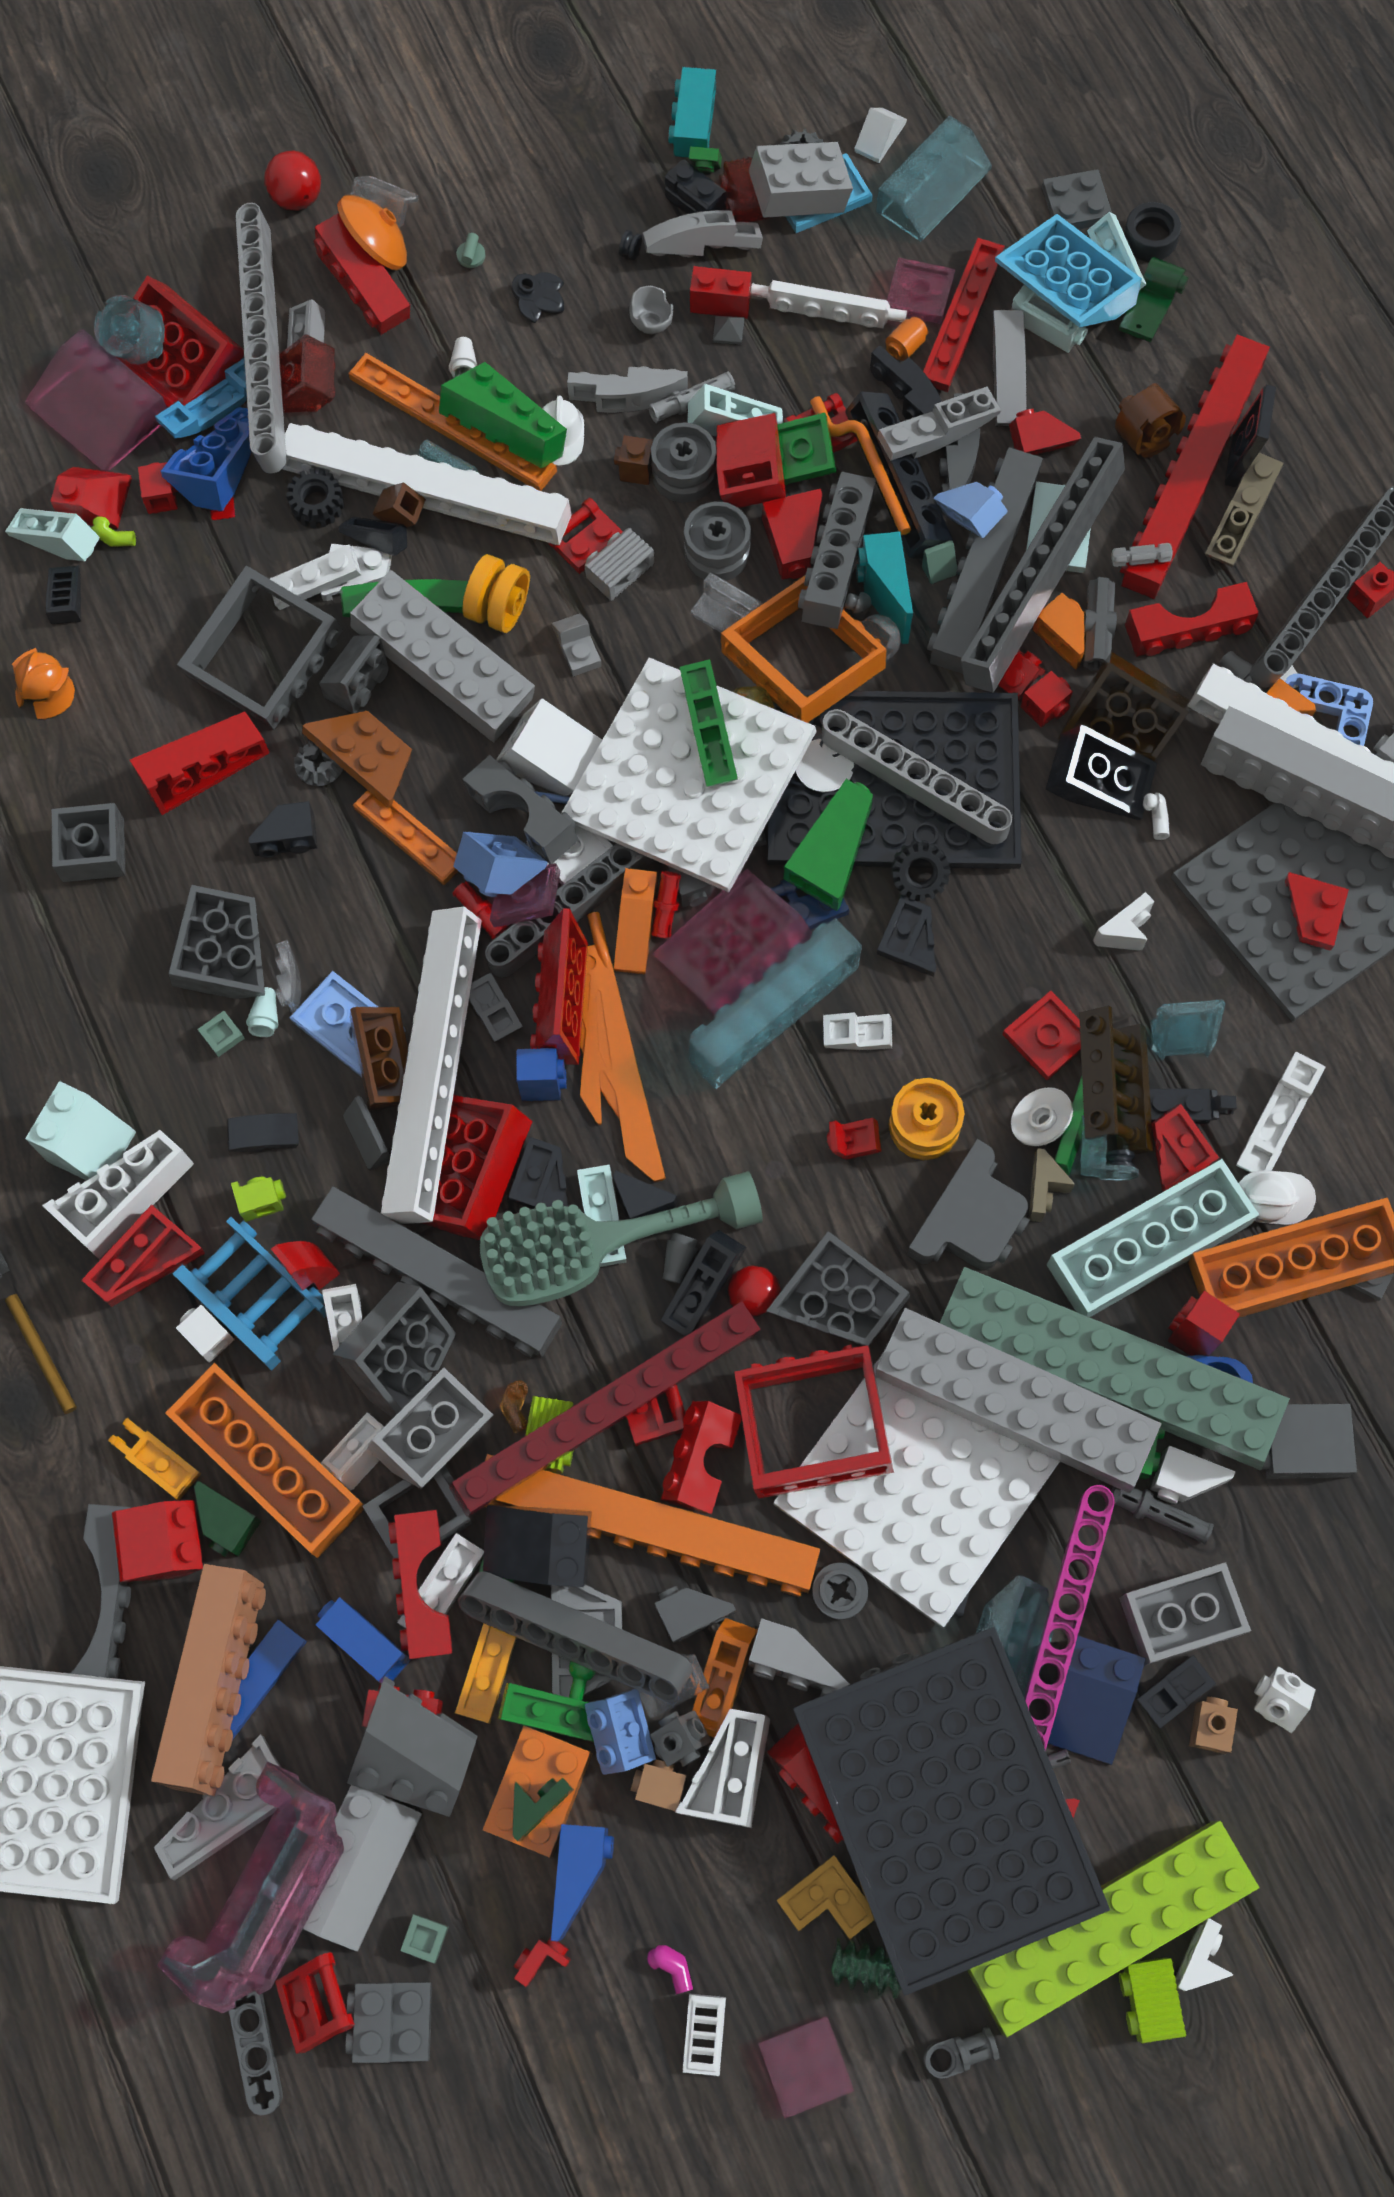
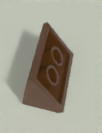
M353 1007L350 1009L349 1018L369 1112L398 1106L408 1057V1046L400 1008Z

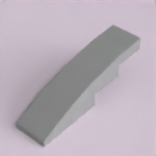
M1023 310L993 311L994 399H996L1001 409L1000 414L995 417V426H1009L1017 417V413L1026 410V355Z

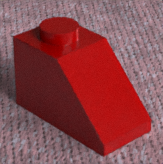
M1034 409L1021 411L1016 414L1017 417L1009 424L1015 449L1032 455L1074 446L1081 439L1078 431L1046 411L1034 413Z

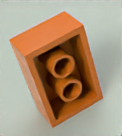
M524 1725L483 1831L553 1858L560 1840L561 1824H566L592 1753ZM554 1778L558 1782L561 1778H564L574 1791L521 1842L517 1841L512 1836L515 1782H518L532 1799L537 1802L541 1798L537 1792L549 1780Z

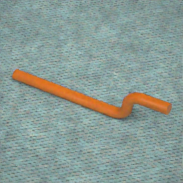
M817 396L811 399L810 403L815 415L826 413L830 436L840 437L850 432L857 435L898 531L901 532V535L908 534L911 528L864 424L856 420H847L840 424H833L821 397Z

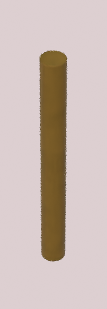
M17 1294L8 1296L5 1302L64 1414L73 1412L77 1409V1406Z

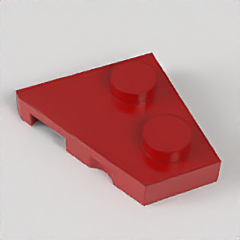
M1288 872L1285 878V885L1289 886L1292 898L1290 905L1293 916L1297 920L1296 929L1299 942L1331 951L1335 945L1349 889Z
M1177 1104L1151 1123L1163 1192L1205 1169L1219 1158L1182 1104Z

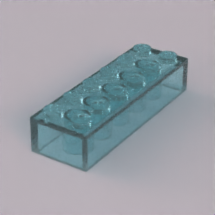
M836 918L829 924H820L811 934L812 938L804 945L802 943L795 945L787 954L788 958L780 965L775 963L770 966L763 974L764 978L756 985L751 983L746 986L739 994V999L731 1006L726 1004L721 1007L711 1023L707 1026L702 1024L692 1032L689 1040L690 1063L715 1090L858 969L862 945Z

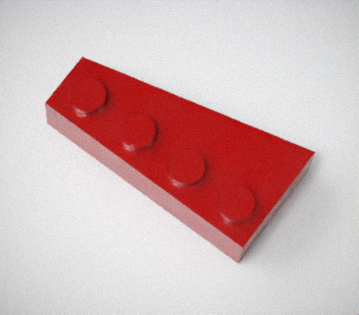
M339 213L315 226L316 239L314 240V245L316 247V254L346 290L351 300L361 309L365 320L371 328L375 327L382 335L410 318V304L384 266L370 256L350 234Z
M244 711L132 758L130 762L148 795L161 815H164L269 754V750L263 737Z

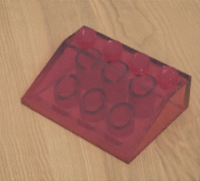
M83 329L78 331L59 348L25 401L26 405L97 467L107 472L161 426L156 421L155 416L167 409L163 396Z
M746 869L737 877L730 892L721 891L653 954L700 1005L720 1023L815 936L795 909Z

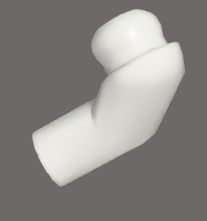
M1148 793L1144 797L1143 806L1146 810H1152L1153 837L1156 840L1167 839L1170 834L1166 799L1160 793Z

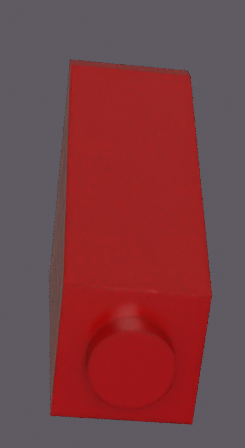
M821 488L762 503V521L782 580L801 578L806 574L807 568L812 567L810 562L816 543L821 513Z

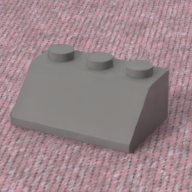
M443 1368L371 1440L367 1449L392 1473L422 1489L493 1414L453 1375Z

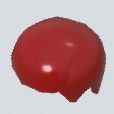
M751 1265L738 1270L732 1276L727 1292L732 1306L742 1301L752 1316H761L766 1313L767 1309L781 1293L778 1278L767 1268Z

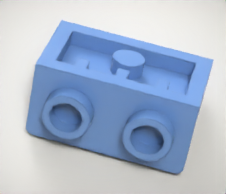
M637 1689L628 1690L585 1704L587 1721L591 1729L597 1752L596 1756L602 1774L625 1772L656 1760Z

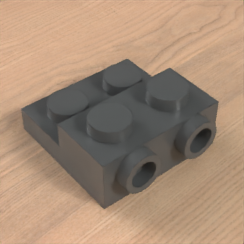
M359 1982L355 1984V1991H349L347 1997V2013L354 2015L355 2024L353 2030H348L346 2034V2054H353L352 2063L430 2060L432 1982Z

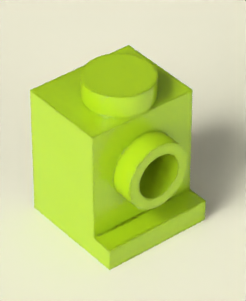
M256 1177L247 1181V1185L240 1186L237 1181L231 1183L239 1214L245 1222L284 1210L281 1199L286 1198V1194L280 1179L273 1181L271 1177Z

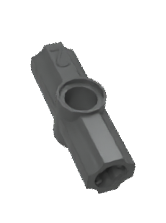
M1098 577L1095 580L1089 581L1086 598L1087 608L1084 612L1085 641L1083 667L1093 672L1099 671L1111 653L1112 640L1116 630L1117 612H1114L1115 583L1110 581L1109 578Z

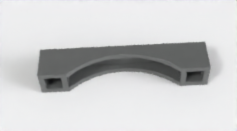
M88 1504L83 1539L90 1549L99 1571L102 1591L101 1611L96 1632L88 1650L70 1674L115 1679L119 1677L121 1660L117 1658L119 1643H123L125 1639L126 1624L122 1622L124 1608H128L130 1603L131 1588L127 1586L128 1582H120L112 1512L131 1507Z

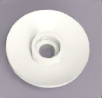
M1041 1088L1029 1093L1018 1103L1012 1114L1011 1128L1013 1134L1020 1142L1028 1146H1042L1056 1140L1065 1132L1073 1116L1072 1102L1063 1091L1056 1088Z

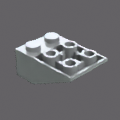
M761 1618L748 1666L754 1668V1675L768 1680H773L774 1676L777 1675L788 1679L787 1685L795 1689L807 1691L809 1686L822 1690L820 1696L850 1685L796 1629Z

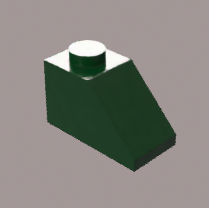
M198 1481L194 1489L203 1535L212 1540L209 1547L225 1557L229 1551L239 1557L261 1523V1520Z

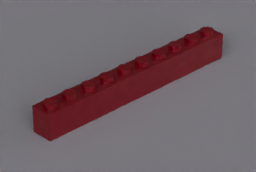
M741 1301L454 1480L449 1486L450 1491L466 1517H469L748 1341L761 1329Z

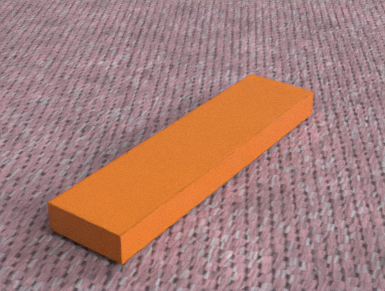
M367 790L353 804L354 810L443 885L458 872L453 867L457 853L395 800L392 806L388 808Z

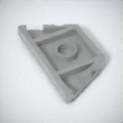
M551 1585L552 1600L622 1629L621 1601L596 1591L587 1585L584 1587ZM552 1653V1694L569 1697L573 1681L569 1672L570 1660ZM596 1672L595 1676L587 1681L584 1696L614 1679Z

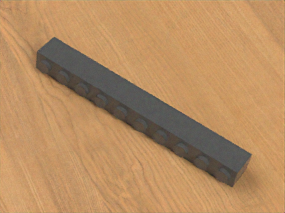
M1098 437L1093 438L962 657L961 665L965 685L994 693L1123 474L1125 464L1122 443Z

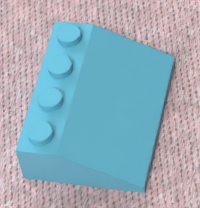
M1058 214L995 257L997 264L1079 328L1115 320L1135 306L1142 278Z

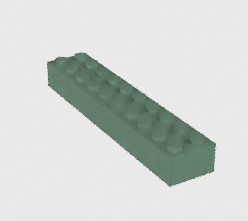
M964 1267L940 1321V1324L1162 1423L1160 1429L1258 1470H1262L1290 1400L1288 1397Z

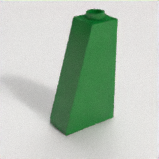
M846 778L784 866V880L836 911L841 907L872 807L873 794L870 793V790L865 785L859 782L853 783Z

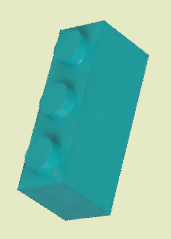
M682 67L681 79H676L675 97H678V102H673L672 120H675V126L670 125L668 142L673 144L674 156L689 157L690 146L709 148L716 95V70Z

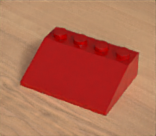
M148 275L101 348L106 355L167 407H170L177 401L185 406L226 379L225 370L239 362L244 356V349L169 286Z
M563 908L544 931L543 943L540 942L538 945V959L542 964L541 973H537L535 978L536 991L539 992V1001L533 1006V1020L537 1025L536 1034L531 1035L530 1049L556 1048L558 1059H564L565 1065H579L588 942L570 908Z
M453 1095L433 1222H425L423 1224L459 1236L480 1240L482 1233L487 1228L488 1218L496 1217L533 1121L511 1104Z

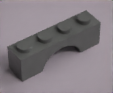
M489 755L462 779L469 796L489 813L505 808H515L529 814L528 822L523 830L529 846L550 865L579 841L574 829L576 827L574 820L566 812L559 813L547 796L542 795L540 797L536 794L532 785L525 778L518 779L506 762L501 761L499 763Z

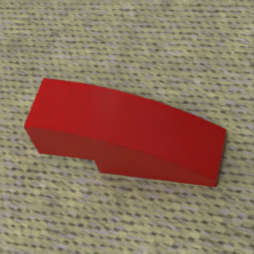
M286 1242L271 1248L280 1263L302 1290H305L312 1283L320 1290L340 1274L322 1250L311 1242Z

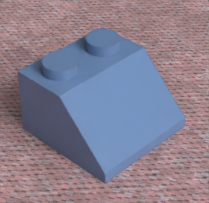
M463 832L453 867L464 875L463 878L466 881L475 884L479 888L480 893L490 897H497L498 894H513L544 870L548 862L515 836Z

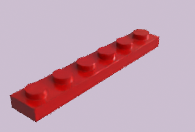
M977 238L923 370L935 389L948 392L999 267V264L995 262V257L1005 250L1004 245Z

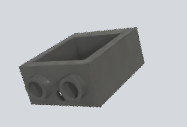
M445 1465L436 1473L434 1479L457 1517L439 1528L441 1544L473 1524L470 1518L466 1517L449 1489L454 1479ZM406 1480L400 1481L362 1506L393 1558H399L397 1543L390 1544L388 1526L390 1521L382 1508L416 1487Z

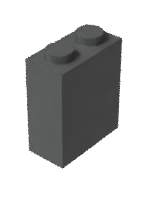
M1288 1404L1262 1467L1266 1471V1479L1349 1478L1357 1473L1351 1404Z

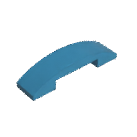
M245 358L225 370L226 379L185 406L177 401L156 415V421L174 438H182L213 426L237 407H240L247 401Z

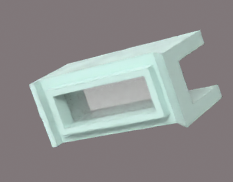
M1026 285L1013 298L1011 310H1023L1024 328L1067 353L1075 344L1080 345L1084 340L1088 328L1085 326L1079 328Z

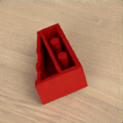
M151 1204L87 1273L82 1281L113 1307L176 1271L182 1264L186 1265L204 1255L205 1252L195 1241Z
M797 1724L767 1753L781 1768V1771L778 1773L779 1776L792 1790L795 1787L800 1790L805 1796L800 1801L814 1817L820 1814L825 1819L827 1824L823 1828L839 1844L843 1837L800 1726Z

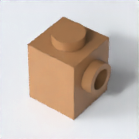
M1207 1697L1206 1702L1196 1703L1189 1746L1221 1754L1231 1753L1238 1709L1228 1707L1227 1700L1215 1697Z
M656 1759L653 1765L645 1764L643 1771L636 1769L631 1791L637 1793L636 1801L676 1812L681 1801L687 1776L673 1772L674 1764L667 1767L664 1761Z

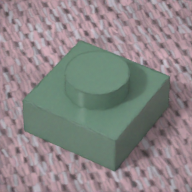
M222 1011L198 1028L199 1033L218 1057L245 1039L225 1011Z
M413 1914L400 1951L435 1964L449 1926Z

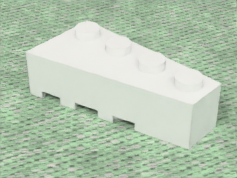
M159 1130L123 1153V1158L110 1166L108 1164L104 1165L96 1171L98 1174L82 1184L76 1183L67 1189V1194L56 1201L51 1199L42 1206L100 1259L151 1204L154 1205L194 1163L180 1147Z

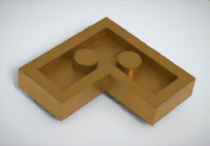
M835 1855L776 1900L798 1931L826 1909L829 1910L849 1939L874 1921L866 1898Z

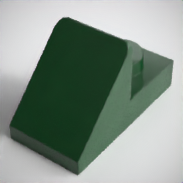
M552 1778L537 1792L541 1798L535 1802L518 1782H515L512 1836L521 1842L574 1791L571 1785L564 1778H561L558 1782Z

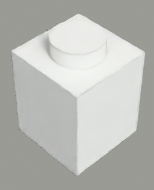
M202 1305L197 1309L192 1308L181 1317L180 1324L176 1327L209 1363L234 1341V1338Z

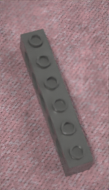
M841 472L838 484L832 483L829 494V501L832 502V505L826 504L823 515V522H826V526L820 525L817 543L820 546H814L810 564L814 565V567L807 568L804 586L808 588L807 590H801L798 601V608L803 609L801 622L838 629L858 557L857 549L861 546L873 502L875 478Z

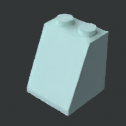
M59 1081L25 1139L47 1162L87 1181L98 1174L96 1171L104 1165L108 1164L110 1166L122 1158L136 1131L88 1094Z

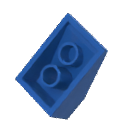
M561 1824L551 1941H560L565 1937L602 1873L606 1859L613 1858L614 1836H608V1828Z

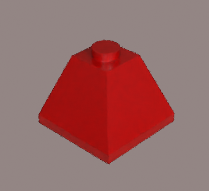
M72 467L58 475L50 502L55 512L77 514L87 525L94 526L93 519L96 517H106L110 522L109 528L118 529L132 477L128 474Z

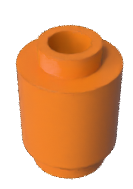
M917 317L905 319L886 338V351L896 360L905 361L925 342L926 335L928 334L925 323Z

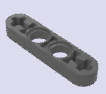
M240 1965L232 1968L226 1974L224 1990L248 2107L254 2114L260 2116L268 2115L280 2106L283 2099V2091L260 1977L253 1967ZM242 1972L243 1977H250L251 1984L245 1988L246 1996L250 1998L255 1995L256 2003H245L237 2008L236 2000H243V1995L240 1988L234 1989L233 1981H236L239 1977L238 1973ZM247 2009L255 2010L259 2016L258 2027L251 2032L245 2031L240 2025V2016ZM254 2047L262 2048L267 2055L265 2066L259 2070L251 2068L247 2062L248 2053ZM270 2071L271 2078H266L263 2081L265 2090L267 2092L273 2091L274 2098L268 2101L269 2107L265 2108L263 2102L257 2103L256 2095L261 2093L260 2080L252 2084L251 2077L261 2076Z

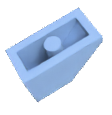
M978 482L938 493L934 497V500L946 517L981 538H984L1008 512L1001 502L1003 499L1002 494L995 487L990 485L987 488Z

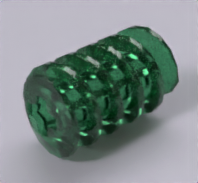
M836 1938L831 1967L834 1986L839 1987L843 1978H847L849 1990H853L859 1980L862 1981L864 1993H868L874 1983L877 1986L878 1996H882L887 1986L891 1987L893 1999H897L901 1988L889 1956L885 1958L883 1947L878 1946L873 1955H871L869 1944L863 1943L859 1952H856L854 1941L849 1940L843 1950L840 1938Z

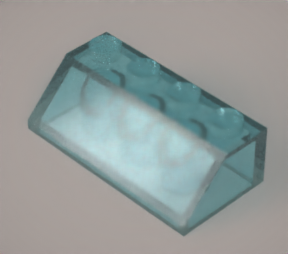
M949 115L878 188L876 212L921 242L992 167L974 132Z

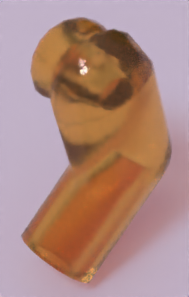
M520 1380L514 1381L507 1386L500 1403V1409L514 1434L527 1428L528 1424L521 1412L526 1395L528 1394V1386Z

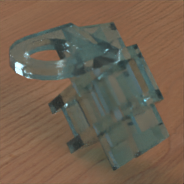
M1082 1115L1081 1175L1098 1177L1100 1180H1132L1137 1178L1139 1170L1135 1167L1106 1165V1137L1092 1140L1085 1139L1084 1115Z

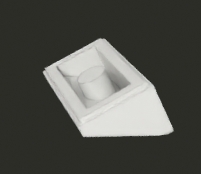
M367 1412L321 1464L349 1490H353L379 1462L367 1448L371 1440L384 1426Z

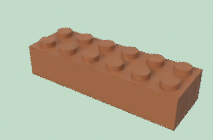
M208 1564L203 1566L151 1779L154 1783L173 1790L214 1797L216 1788H220L224 1779L223 1758L225 1752L229 1751L233 1739V1732L230 1728L233 1716L238 1714L241 1705V1695L238 1694L241 1680L247 1677L249 1671L248 1651L250 1644H253L256 1640L258 1626L255 1621L258 1609H262L266 1597V1591L263 1588L264 1583L245 1570Z

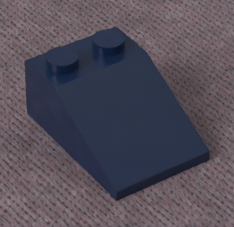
M1078 1636L1048 1744L1112 1765L1137 1693L1146 1658Z

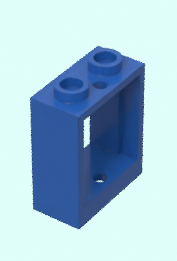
M340 1597L336 1602L330 1600L319 1612L318 1617L320 1620L316 1623V1626L378 1682L382 1683L384 1676L394 1681L412 1660Z

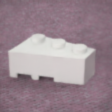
M730 1709L708 1749L709 1752L699 1771L696 1772L683 1801L680 1802L675 1813L752 1828L770 1718L762 1714Z

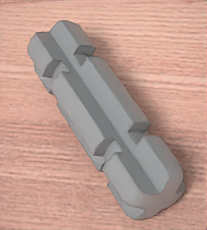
M1170 543L1158 544V547H1155L1154 544L1129 547V550H1126L1125 547L1114 548L1111 553V560L1115 567L1126 566L1128 562L1129 565L1155 563L1157 559L1158 562H1168L1172 559L1173 550Z

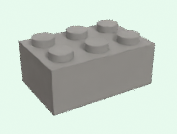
M838 142L756 146L749 174L763 217L843 213L845 211L853 186Z
M1226 1562L1126 1593L1119 1598L1139 1656L1146 1658L1144 1666L1235 1638L1251 1631Z

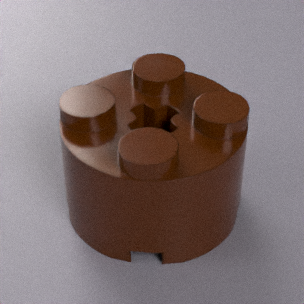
M1153 383L1135 396L1129 395L1120 402L1119 409L1121 411L1117 416L1115 429L1135 453L1141 454L1143 458H1149L1165 450L1171 444L1168 439L1174 433L1177 436L1180 434L1185 425L1186 416L1170 396L1157 383Z

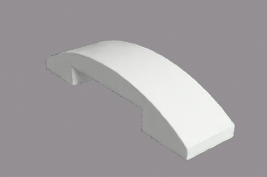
M1298 1052L1294 1053L1250 1135L1236 1166L1249 1173L1262 1170L1272 1171L1325 1066Z

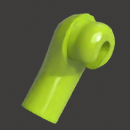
M96 517L93 519L94 526L91 529L108 546L123 547L136 545L134 531H114L109 528L110 522L106 517Z

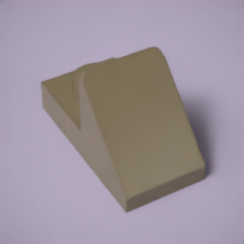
M1038 1148L1033 1158L1028 1219L1036 1222H1042L1046 1212H1051L1053 1193L1048 1191L1071 1193L1075 1185L1045 1149Z

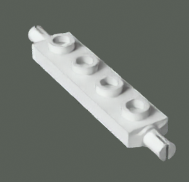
M772 280L769 286L752 283L750 296L767 298L770 308L781 312L800 313L809 317H822L838 322L861 324L866 327L884 328L888 320L903 322L907 315V310L890 308L887 300Z

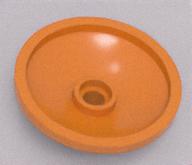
M344 195L338 201L337 207L339 215L350 234L379 263L392 270L402 269L407 262V250L403 235L396 224L397 220L393 213L371 200L356 195Z

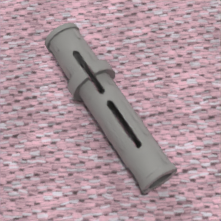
M727 371L681 392L676 390L671 393V396L649 404L651 418L655 423H658L672 415L685 414L688 409L689 400L704 384L726 391L735 390V382L731 373Z

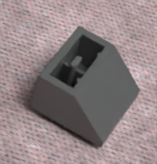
M377 635L352 637L319 683L324 698L352 714L368 703L371 691L377 683H381L388 673V664L380 637Z

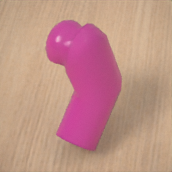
M658 1945L649 1951L647 1955L649 1966L653 1969L660 1968L671 1974L676 1994L693 1990L687 1961L683 1954L667 1945Z

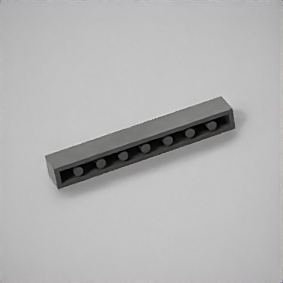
M1010 447L1005 458L999 457L994 471V475L998 477L996 482H990L988 487L991 485L1002 494L1003 499L1001 502L1008 512L984 538L973 532L970 533L966 544V549L969 550L967 558L961 557L956 574L960 575L957 583L952 581L946 599L950 600L948 608L942 607L938 617L937 625L941 627L938 634L933 632L929 640L927 650L932 651L930 664L963 674L961 659L985 621L1039 477L1043 461L1042 457Z
M335 1187L331 1188L311 1219L317 1228L316 1234L331 1243L336 1239L345 1244L344 1250L354 1257L361 1259L364 1255L373 1260L372 1266L380 1272L389 1275L392 1271L402 1277L400 1282L420 1286L423 1290L430 1293L429 1298L434 1303L444 1308L449 1304L458 1309L457 1315L471 1324H474L477 1320L487 1326L485 1330L487 1333L503 1341L504 1337L516 1343L514 1348L528 1357H532L534 1353L542 1358L562 1325L559 1315L540 1304L528 1306H509L503 1304L491 1291L484 1272Z

